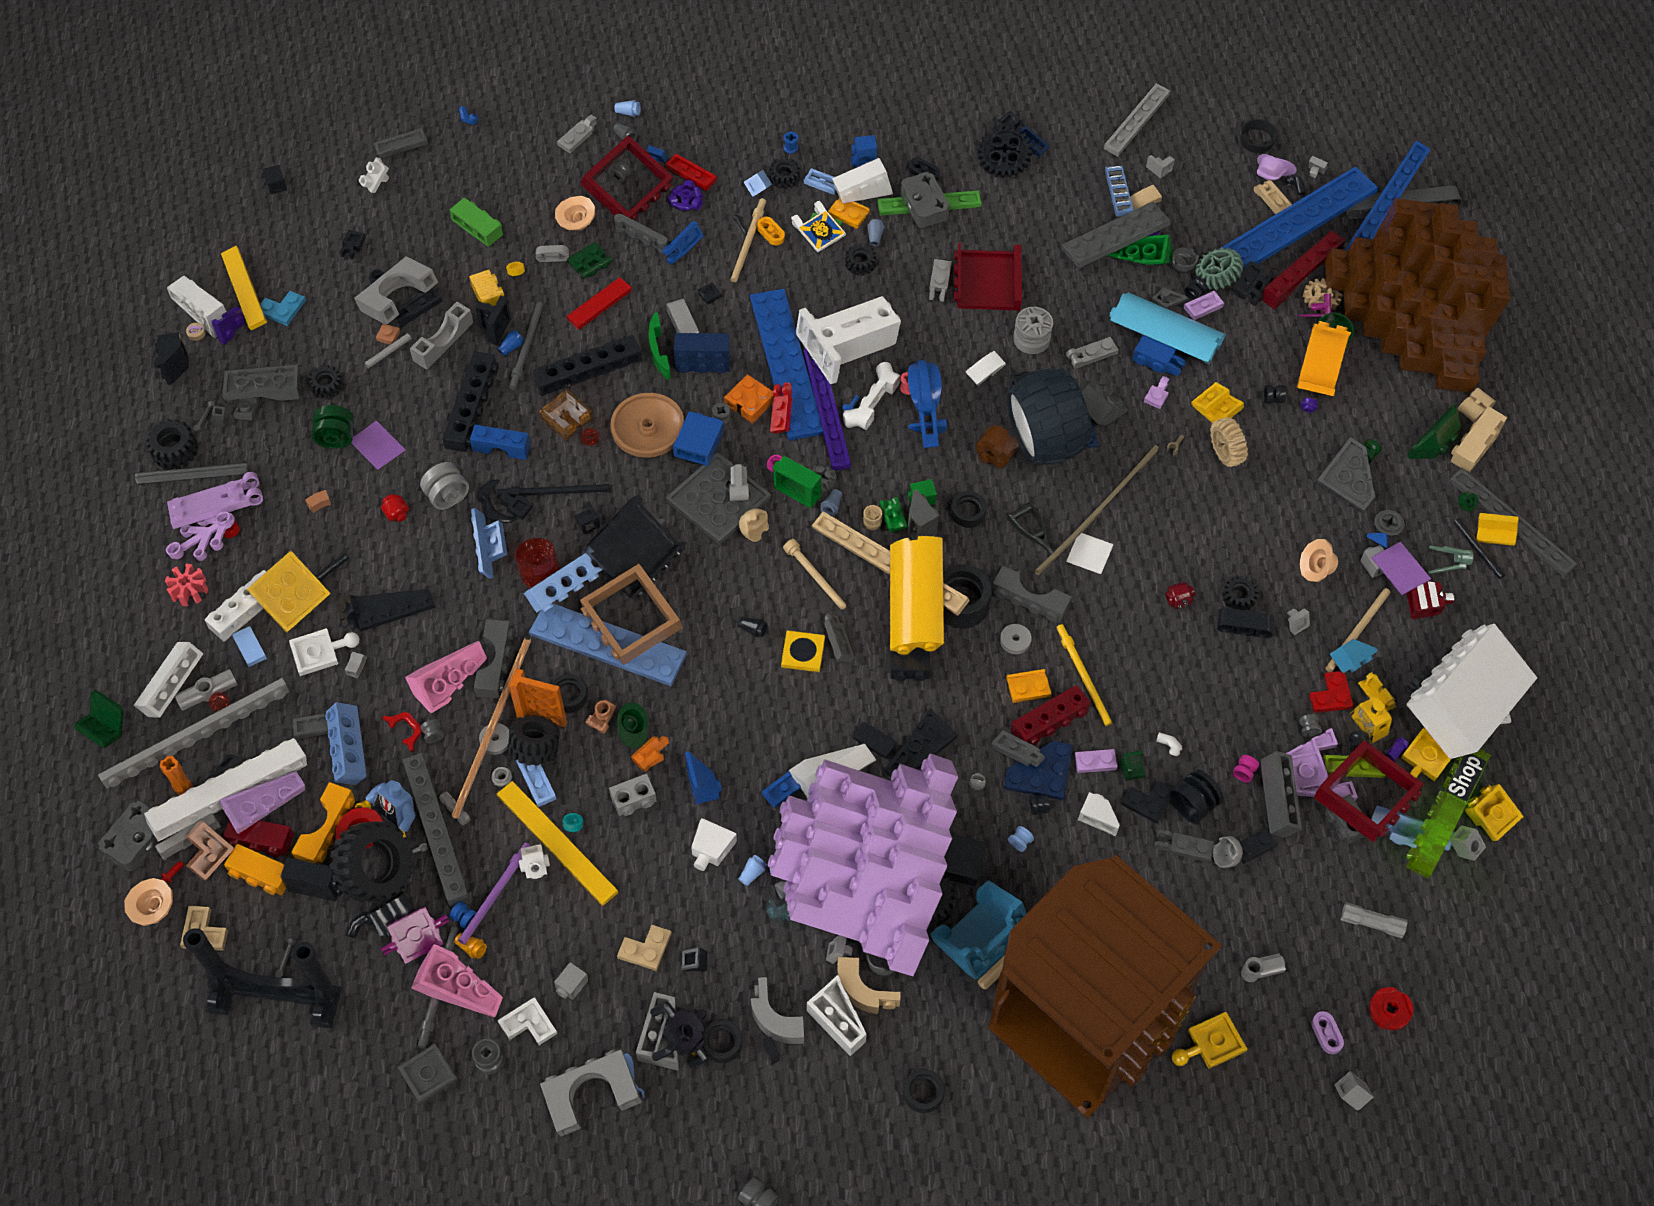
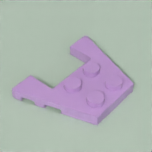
M1332 728L1326 730L1320 736L1312 738L1306 744L1300 745L1286 753L1292 755L1297 796L1314 797L1318 787L1329 777L1319 751L1337 747L1338 743ZM1352 781L1340 783L1332 790L1340 797L1351 794L1354 801L1358 798Z

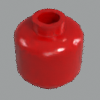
M390 494L382 500L381 510L389 521L402 522L408 517L406 514L410 508L401 495Z

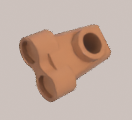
M607 700L599 701L595 706L594 714L592 716L589 715L585 724L605 734L609 728L608 723L613 716L616 706Z

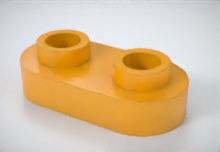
M762 217L757 221V230L771 245L777 246L784 242L785 233L772 218Z

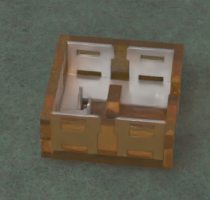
M567 389L540 410L541 419L565 440L577 432L576 428L578 426L583 427L593 419L592 410Z

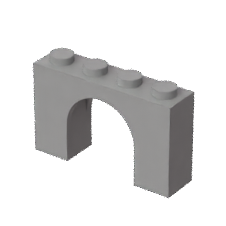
M406 256L354 299L361 312L387 325L399 315L393 301L387 298L391 292L401 287L411 286L426 293L438 281L431 268Z
M611 1050L600 1059H590L585 1065L578 1068L571 1067L564 1074L550 1076L545 1079V1082L540 1084L556 1132L560 1136L581 1129L574 1109L573 1097L577 1088L589 1079L599 1078L609 1082L617 1104L622 1111L642 1103L622 1050Z

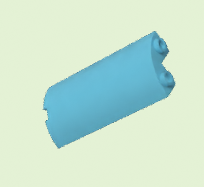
M1129 292L1122 294L1119 304L1116 308H1112L1109 315L1111 322L1120 324L1201 359L1207 364H1210L1216 350H1219L1226 336L1223 332Z

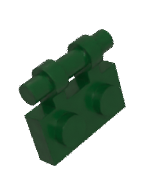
M596 242L567 258V263L577 273L584 270L580 273L583 279L588 276L592 277L596 271L601 268L605 269L613 261L610 256L604 258L606 254Z

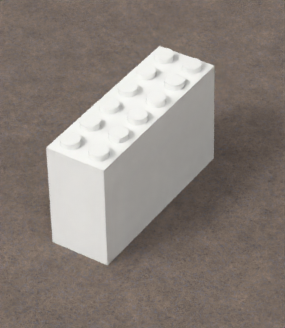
M1495 624L1482 625L1476 630L1472 631L1470 629L1462 635L1461 641L1452 646L1453 650L1442 658L1443 662L1431 671L1432 675L1421 683L1420 689L1411 694V699L1406 704L1450 759L1478 752L1537 679L1533 671Z

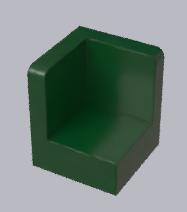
M1142 750L1123 753L1120 764L1125 781L1145 778L1146 774L1141 761L1143 757Z

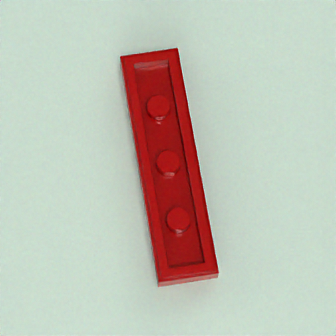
M619 277L567 315V320L580 330L630 293L632 287Z

